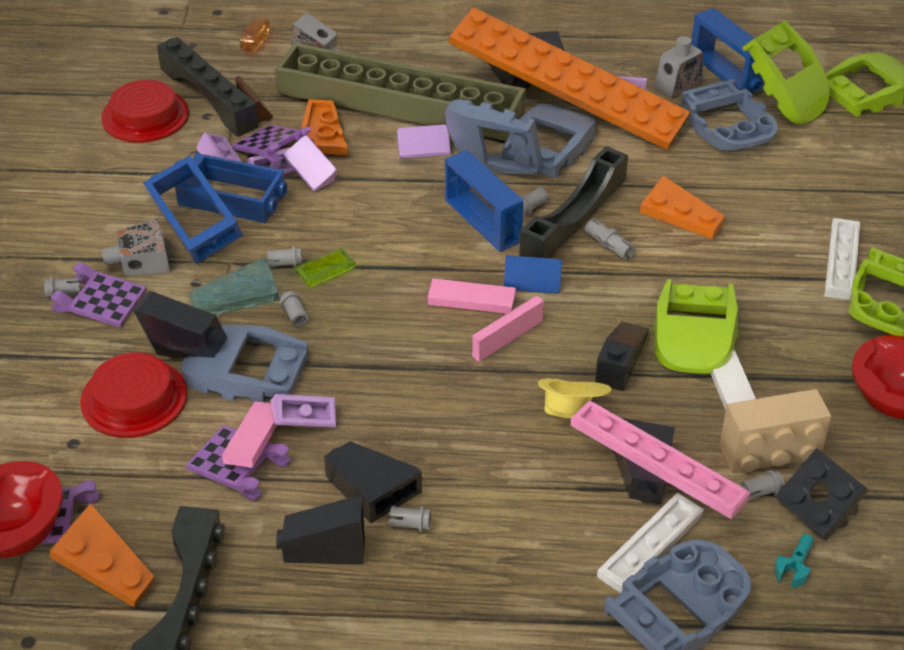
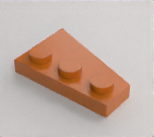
M308 99L301 129L304 127L310 128L311 132L307 133V136L314 140L313 143L323 154L348 155L347 143L344 140L333 100Z
M662 176L640 204V213L711 239L715 237L724 224L725 215L665 176Z
M91 503L50 550L51 559L134 608L154 583L155 576Z

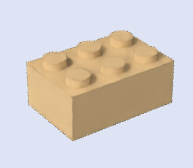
M817 389L729 403L726 406L719 446L732 474L806 461L816 448L823 452L831 414Z

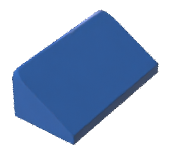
M506 255L504 287L516 288V291L558 294L560 292L562 259Z

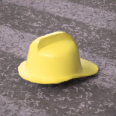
M548 378L538 381L539 387L545 390V412L562 418L573 417L593 397L604 396L612 391L610 386L595 382H569Z

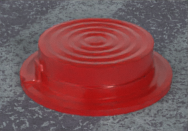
M143 79L128 82L118 87L112 93L109 103L104 107L101 121L105 131L116 139L132 143H146L164 139L179 131L188 120L189 110L186 101L180 95L174 93V90L168 84L158 80Z
M884 335L873 338L861 345L856 351L852 361V376L870 405L883 414L904 419V336Z
M142 352L124 353L108 359L95 370L92 378L82 391L80 406L84 419L96 431L116 438H137L153 434L171 424L180 415L186 404L187 388L182 375L175 368L164 363L160 358Z
M14 461L0 465V558L14 557L32 550L49 535L54 527L56 517L63 502V489L57 475L43 464L32 461Z

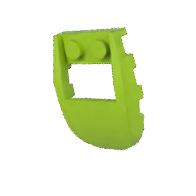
M785 20L742 47L744 51L748 50L755 60V63L751 66L756 74L760 72L766 84L763 86V89L768 96L774 95L778 100V109L791 122L804 125L824 112L830 95L829 83L824 69L812 47ZM789 47L792 52L796 50L803 59L801 64L804 69L786 80L771 58Z
M879 52L862 54L846 59L825 73L829 83V96L856 117L861 116V111L867 109L875 113L883 111L884 106L892 104L894 107L903 105L904 63L893 56ZM868 66L871 72L884 78L885 83L890 86L869 96L845 77L844 74L848 72L852 74L858 72L861 67Z
M872 247L867 259L863 260L857 274L855 273L848 312L853 318L864 324L895 336H904V312L901 311L899 306L889 301L877 302L868 293L862 291L868 273L881 280H887L904 287V259Z
M667 279L657 302L653 325L654 353L660 364L678 372L707 374L713 373L714 369H718L729 362L739 333L738 307L732 283H729V287L671 284V279ZM678 311L726 315V319L667 315V312Z

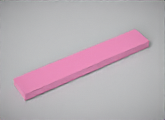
M590 400L571 417L570 425L731 520L750 498V491Z

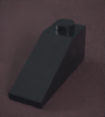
M621 321L606 338L597 358L595 383L606 384L613 389L624 391L648 336V328Z

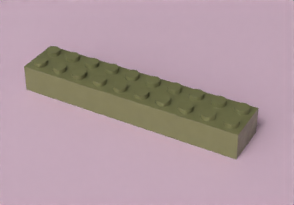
M294 43L275 68L277 93L303 99L333 100L335 106L399 118L404 121L423 123L428 126L447 125L445 110L451 101L458 99L470 100L476 106H480L482 102L492 104L493 110L502 113L507 109L515 112L517 119H520L525 113V88L300 43ZM481 127L485 137L501 141H507L509 137V131Z

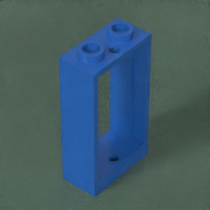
M715 8L695 14L691 45L703 52V66L722 81L735 79L737 81L735 87L738 90L747 89L752 94L763 90L764 80L760 72L756 74L751 66L755 63V60L748 50L744 51L742 48L755 38ZM716 37L745 58L744 72L715 50Z
M468 150L446 158L445 201L499 252L519 244L520 230L523 228L524 200ZM470 186L494 207V211L470 190Z
M196 153L193 157L194 162L206 179L266 191L262 199H256L215 190L233 217L266 223L270 215L276 212L280 199L284 198L287 193L288 184L284 179V170ZM194 176L175 186L178 205L220 214Z
M190 155L143 182L151 199L196 264L243 236L237 221ZM194 176L224 219L189 239L160 195Z

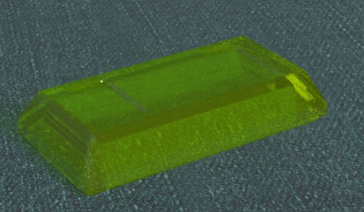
M340 248L294 268V271L310 288L351 270L356 263Z

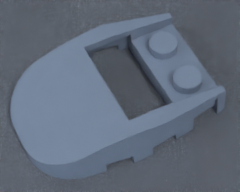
M735 79L681 92V105L684 109L690 111L688 119L693 130L707 143L720 150H738L774 140L778 130V125L773 115L766 113L767 106L762 101H754L752 99L753 94L747 89L738 90L735 87L737 82ZM736 103L749 121H738L733 126L716 127L712 131L707 127V122L698 116L697 112Z
M458 99L448 104L445 110V119L450 136L459 152L468 150L489 170L498 173L537 175L543 167L535 119L530 118L528 122L519 120L515 112L505 109L502 113L493 110L492 104L482 102L480 106H476L470 100ZM481 127L509 131L514 154L513 161L506 160L499 154L494 153L492 156L487 154Z
M539 104L519 119L528 122L532 118L535 119L537 126H549L554 128L559 134L574 135L561 153L540 147L543 167L539 173L553 178L559 176V169L562 166L569 168L574 164L575 158L578 155L583 156L588 150V143L592 142L596 135V122L594 118L553 104ZM509 135L503 146L502 156L506 160L513 161L514 154Z
M221 325L227 339L214 357L185 356L182 362V377L186 385L192 389L206 394L215 391L222 394V399L234 401L235 397L239 396L250 397L251 402L264 403L266 397H273L275 394L292 395L308 359L309 348L307 342L269 327ZM247 339L249 343L261 344V342L273 344L275 349H277L263 381L231 373Z
M705 540L685 541L670 548L669 554L659 559L653 556L644 562V568L635 576L631 574L622 583V592L615 599H612L610 596L605 599V614L607 616L612 615L647 650H698L715 637L740 612L750 593L751 580L746 569L719 545ZM660 584L705 627L696 634L692 632L686 635L644 594Z

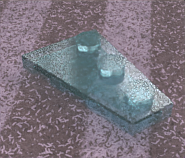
M266 257L189 292L193 307L214 315L279 301L278 290Z

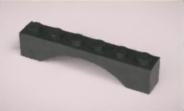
M170 38L157 45L160 69L172 80L183 78L195 85L212 104L224 126L234 135L239 137L259 128L256 103L180 38Z
M605 146L591 160L580 183L559 208L545 216H534L520 230L519 256L551 258L626 180L628 155Z
M179 506L171 534L175 552L182 563L183 573L180 588L172 606L162 620L146 635L134 642L131 650H190V631L192 626H197L200 617L199 602L201 597L205 598L209 586L208 573L209 570L215 569L217 544H222L225 536V525L220 522L219 510Z

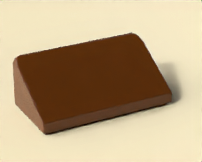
M237 76L235 79L236 87L256 103L258 123L273 118V115L255 91L240 76Z

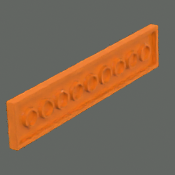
M474 7L449 36V44L668 150L689 118L690 111Z

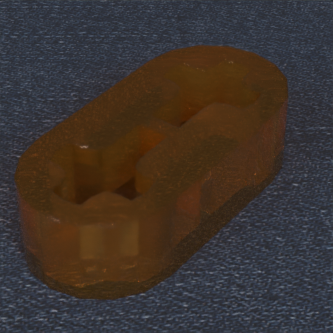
M255 17L242 33L240 40L242 50L256 52L269 35L270 22L268 19Z

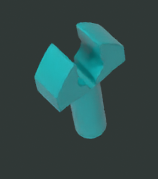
M802 535L791 557L778 556L775 562L774 574L779 583L783 578V574L791 571V569H794L795 574L791 588L799 587L806 583L811 568L805 566L803 562L814 543V538L811 535Z

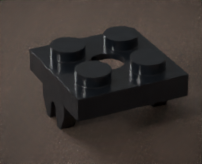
M816 448L777 493L775 498L827 540L837 527L847 526L849 523L847 518L850 515L858 513V503L869 490ZM819 483L825 484L829 488L827 499L821 502H817L811 497L812 488Z

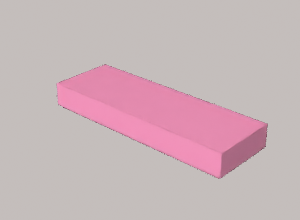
M432 278L427 301L428 305L507 314L513 310L516 288Z
M535 296L472 336V357L480 362L543 322L544 300Z
M256 401L253 403L222 454L224 464L254 467L278 426L274 423L270 403Z

